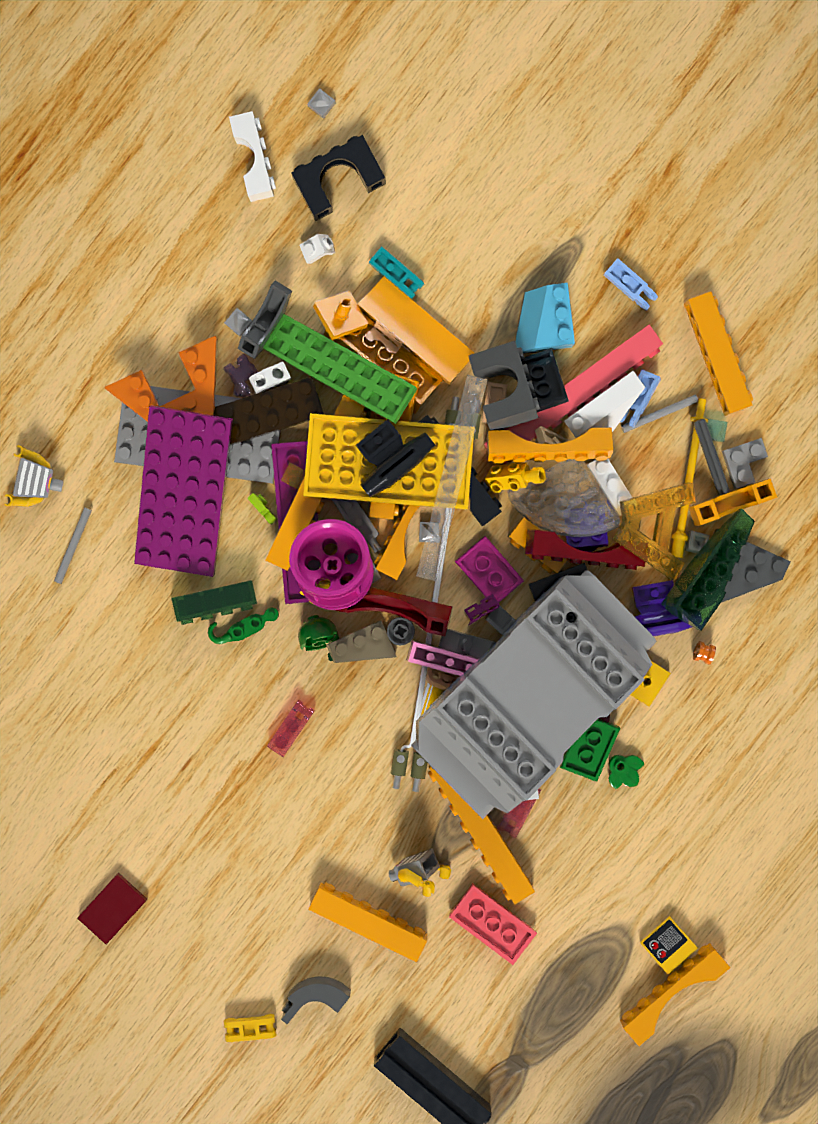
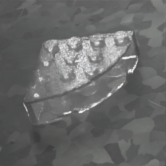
M567 459L545 470L546 479L544 483L534 484L529 482L526 488H519L518 491L507 490L509 500L522 516L539 528L555 532L557 535L587 537L603 534L620 527L619 516L584 461Z

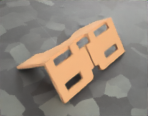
M378 319L374 327L364 336L370 342L373 340L380 341L384 344L386 351L393 354L401 348L404 342L393 332L389 333V329Z

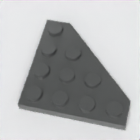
M715 529L707 548V554L703 556L683 601L702 610L783 580L791 561L720 529Z

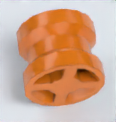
M699 641L693 652V660H702L705 664L710 665L716 653V646H707L704 642Z

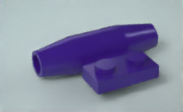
M673 580L632 587L635 606L641 613V615L635 616V618L653 637L677 633L702 624L699 608L674 609L677 599Z

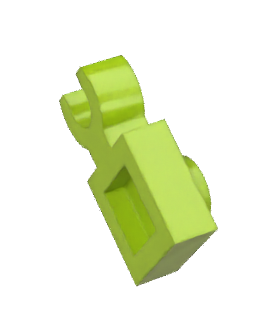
M252 493L247 498L269 524L272 525L277 520L266 506L268 502L261 494L257 496V494Z

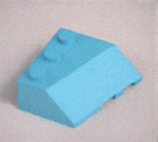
M568 283L546 285L525 292L515 341L517 348H522L523 354L540 352L550 348L552 350L572 348L575 344Z

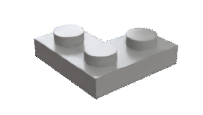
M762 438L722 451L734 489L755 483L749 463L768 457Z

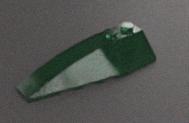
M743 509L737 510L708 540L683 571L661 603L671 614L699 631L703 630L726 594L724 590L728 581L731 582L734 565L739 562L741 548L743 545H746L755 521Z

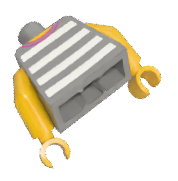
M17 445L16 447L21 449V453L18 455L13 453L15 457L20 458L13 494H6L4 496L11 499L10 503H5L4 505L29 507L41 503L44 498H48L49 490L61 492L63 480L52 478L53 470L50 469V463L39 453Z
M432 848L401 860L394 866V869L389 870V878L392 882L398 881L400 886L410 884L417 887L421 886L423 887L422 895L430 897L431 893L434 894L435 884L433 881L425 880L436 870L440 871V878L449 879L451 867L449 865H439Z

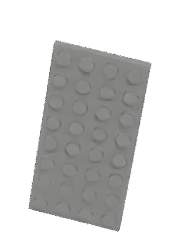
M150 386L159 406L191 392ZM215 395V407L242 398ZM123 402L114 462L144 466L148 422ZM281 430L231 445L229 447L226 477L274 484L271 444L279 443Z

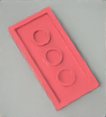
M473 883L449 914V918L512 965H514L537 934L536 930Z

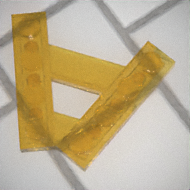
M690 482L619 501L623 522L613 537V540L674 581L677 579L685 563L668 552L676 508L696 503L693 483ZM657 514L653 539L651 540L639 531L641 518Z

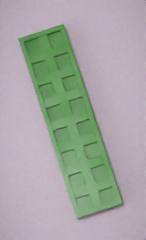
M283 314L263 347L267 352L394 424L398 422L417 391L416 386Z

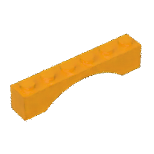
M612 427L590 428L586 433L574 440L558 444H539L527 441L509 430L488 431V461H493L494 463H503L505 461L522 463L526 460H534L535 462L555 460L563 462L567 459H575L576 461L596 459L604 461L611 458L614 451Z
M404 505L402 510L405 513L402 519L398 517L393 526L396 529L393 536L389 535L383 545L387 547L384 554L379 553L374 562L377 565L376 570L396 580L406 564L404 545L406 530L411 518L420 506Z
M710 943L707 946H702L693 958L687 959L678 971L669 974L664 983L655 986L650 995L640 999L635 1008L623 1014L620 1020L623 1029L638 1046L642 1045L655 1033L656 1023L661 1011L675 994L696 983L716 981L730 969V966Z

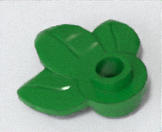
M622 755L612 756L609 760L611 772L608 779L610 785L614 789H618L622 783L628 787L637 786L639 783L637 771L644 766V762L634 755L627 757Z

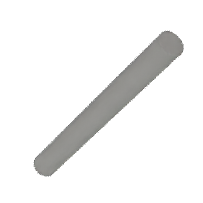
M693 395L639 418L635 427H631L629 423L621 426L624 433L695 404L698 402V397Z
M84 507L54 579L57 583L62 584L91 514V509Z

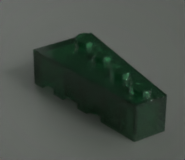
M252 580L170 598L175 622L181 621V625L193 623V618L201 617V620L213 618L214 613L221 612V616L232 614L233 609L241 608V611L253 609L252 605L257 604Z

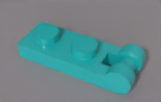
M382 246L369 261L373 268L411 299L415 296L417 289H421L424 285L421 279ZM408 279L412 282L409 288L405 285Z

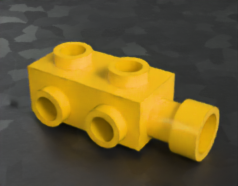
M515 462L506 465L497 464L491 466L485 477V482L490 491L495 493L507 489L518 491L519 488H526L529 482L534 484L544 483L546 473L543 467H534L530 470L527 462Z

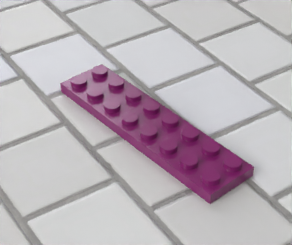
M308 441L271 444L279 530L305 477ZM318 513L313 518L316 522L318 521ZM311 560L307 564V568L312 571L318 570L321 566L318 560ZM291 568L289 571L282 569L285 604L309 602L304 595L300 594L301 589Z

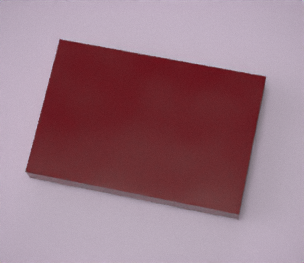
M118 872L77 919L107 945L147 901V898Z

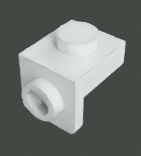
M316 234L299 245L307 264H312L325 255H333L335 253L333 241L325 234Z

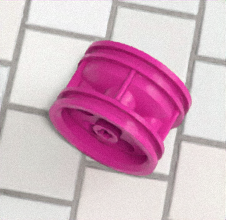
M326 519L310 524L295 538L290 550V568L302 593L311 603L324 609L340 610L356 604L367 594L373 582L374 567L367 542L357 528L345 521ZM330 543L336 544L338 547L337 552L332 556L324 552L325 546ZM350 553H355L358 555L357 561L351 565L346 564V556ZM311 560H318L321 563V567L316 571H312L307 568V564ZM332 566H334V567L337 566V569H336V570H333V569H330V568H331ZM345 576L354 577L347 584L341 585V580ZM322 580L331 582V586L328 589L317 587L318 583Z

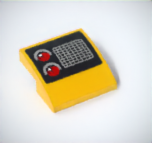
M670 916L640 942L668 975L698 949Z

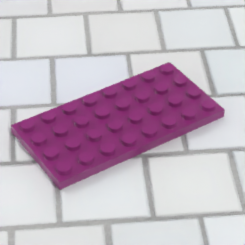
M153 405L149 406L134 564L210 577L215 575L233 419Z

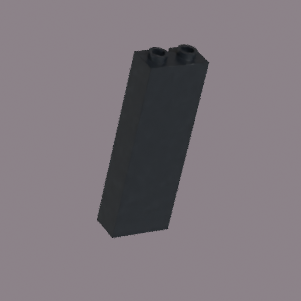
M399 1028L374 1057V1067L441 1124H487L492 1114L490 1103L403 1029Z

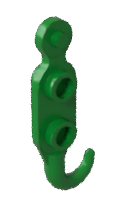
M271 607L266 610L264 615H250L233 624L225 635L221 637H216L213 633V629L217 625V622H214L208 628V637L215 644L241 641L262 630L267 621L277 620L279 612L276 608Z

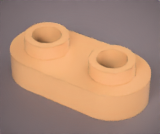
M429 668L426 674L427 682L442 690H446L458 677H461L433 668Z

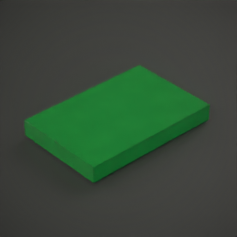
M598 718L565 752L563 762L559 765L560 768L597 782L621 729L620 726Z

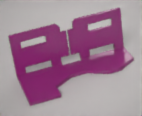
M493 594L480 601L481 604L475 603L464 609L470 619L468 626L500 606Z

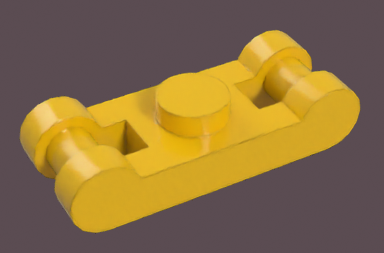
M267 1014L259 1017L225 1019L224 1028L227 1031L225 1041L239 1042L276 1037V1028H274L275 1015ZM260 1025H266V1029L261 1030ZM234 1028H239V1032H235Z

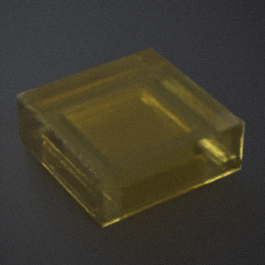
M289 463L281 481L299 490L305 477V470Z

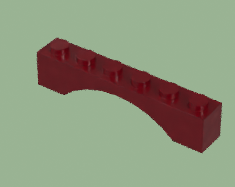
M527 529L525 554H531V559L544 560V556L551 557L550 561L563 562V558L570 559L569 563L582 564V560H586L588 565L600 566V562L607 563L606 567L618 568L619 564L625 565L624 569L637 570V566L645 567L647 551L646 542L619 540L606 549L585 552L568 545L555 532Z
M341 580V585H345L348 583L347 581ZM370 587L367 594L359 602L348 608L335 611L351 613L368 610L392 613L412 621L425 632L445 637L453 606Z

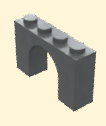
M515 341L468 355L476 382L499 375L513 377L518 382L515 391L509 397L483 406L490 431L502 430L538 418L536 410L540 409L537 397L532 398L531 393L535 392L532 381H527L526 376H529L527 364L522 365L521 360L525 358L522 348H517Z

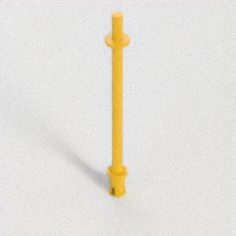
M698 399L696 416L690 417V421L695 422L705 419L706 423H708V419L704 418L706 399ZM695 427L693 429L677 531L671 537L673 544L670 556L683 558L685 541H688L685 528L700 443Z

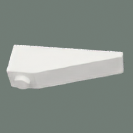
M632 371L564 422L576 438L586 433L590 428L612 427L613 432L642 393L645 386L636 373Z

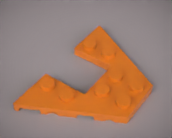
M215 335L178 352L195 390L159 406L142 370L105 386V389L147 422L149 406L151 405L214 416L216 348L218 339Z

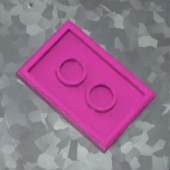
M486 536L481 538L455 561L485 597L493 594L498 603L524 582Z

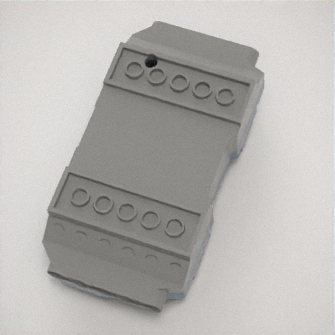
M586 570L581 576L560 577L461 677H458L416 720V740L411 746L482 819L494 807L508 813L524 800L527 801L547 781L563 762V754L599 717H607L614 709L616 710L645 680L644 676L652 666L647 651L657 641L590 571Z

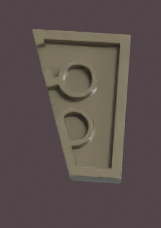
M382 621L373 623L326 644L334 663L397 657Z

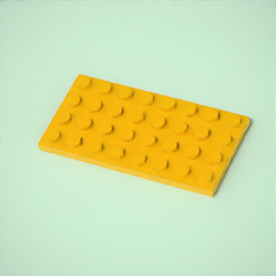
M310 414L303 496L468 510L474 427L398 421L396 424L391 422L401 435L403 444L426 433L434 442L435 447L415 468L394 485L370 498L360 484L375 469L376 465L368 462L355 445L386 420Z

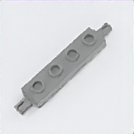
M332 499L346 522L361 532L374 553L382 549L375 539L379 532L358 501Z

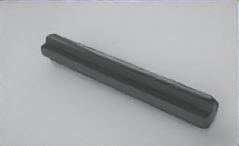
M697 420L694 422V427L718 495L727 494L729 487L706 420Z

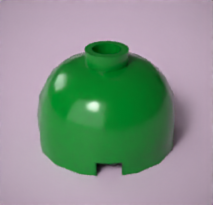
M318 615L308 617V621L301 625L298 632L300 649L303 650L305 647L306 651L324 649L327 647L326 643L339 639L334 623L327 618H319Z

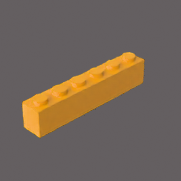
M710 291L688 299L684 306L724 416L753 406L752 394L745 385L746 377L738 366V355L733 352L731 336L726 333L724 327L725 319L723 315L719 314L716 296H713Z
M320 882L308 910L412 961H418L427 943V934L422 928L417 926L413 928L407 925L408 923L405 920L389 916L390 914L383 909L376 910L371 907L370 903L364 900L358 901L350 893L345 891L343 893L335 890L336 888L333 885Z

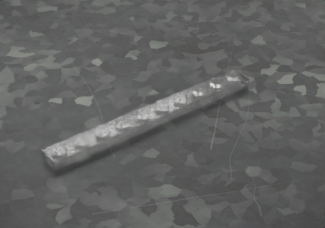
M467 375L416 574L417 577L432 581L437 580L487 384L486 379Z

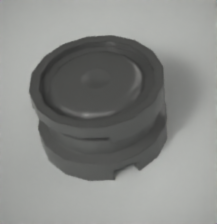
M403 617L393 619L387 628L389 640L399 646L411 642L415 634L413 623Z

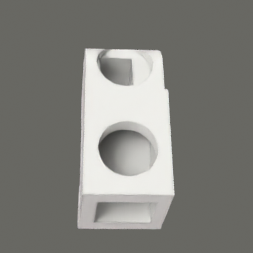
M284 362L263 369L249 377L256 394L276 386L285 385L291 379Z

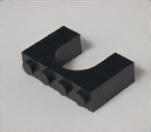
M363 135L351 137L346 144L334 146L330 149L329 153L323 156L318 155L311 160L312 162L306 165L301 164L291 172L293 180L315 222L333 212L332 206L321 187L323 176L330 168L338 165L351 167L359 175L368 193L386 184L385 176Z

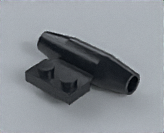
M387 419L355 445L368 462L376 465L375 469L360 484L361 487L371 498L394 485L426 457L435 447L434 442L426 433H423L403 444L401 435Z

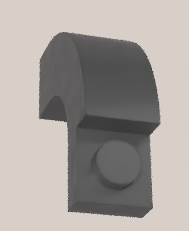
M318 976L305 979L289 991L288 1001L282 1008L283 1015L281 1020L288 1024L303 1005L313 1001L325 1003L338 1013L350 998L351 989L330 977Z

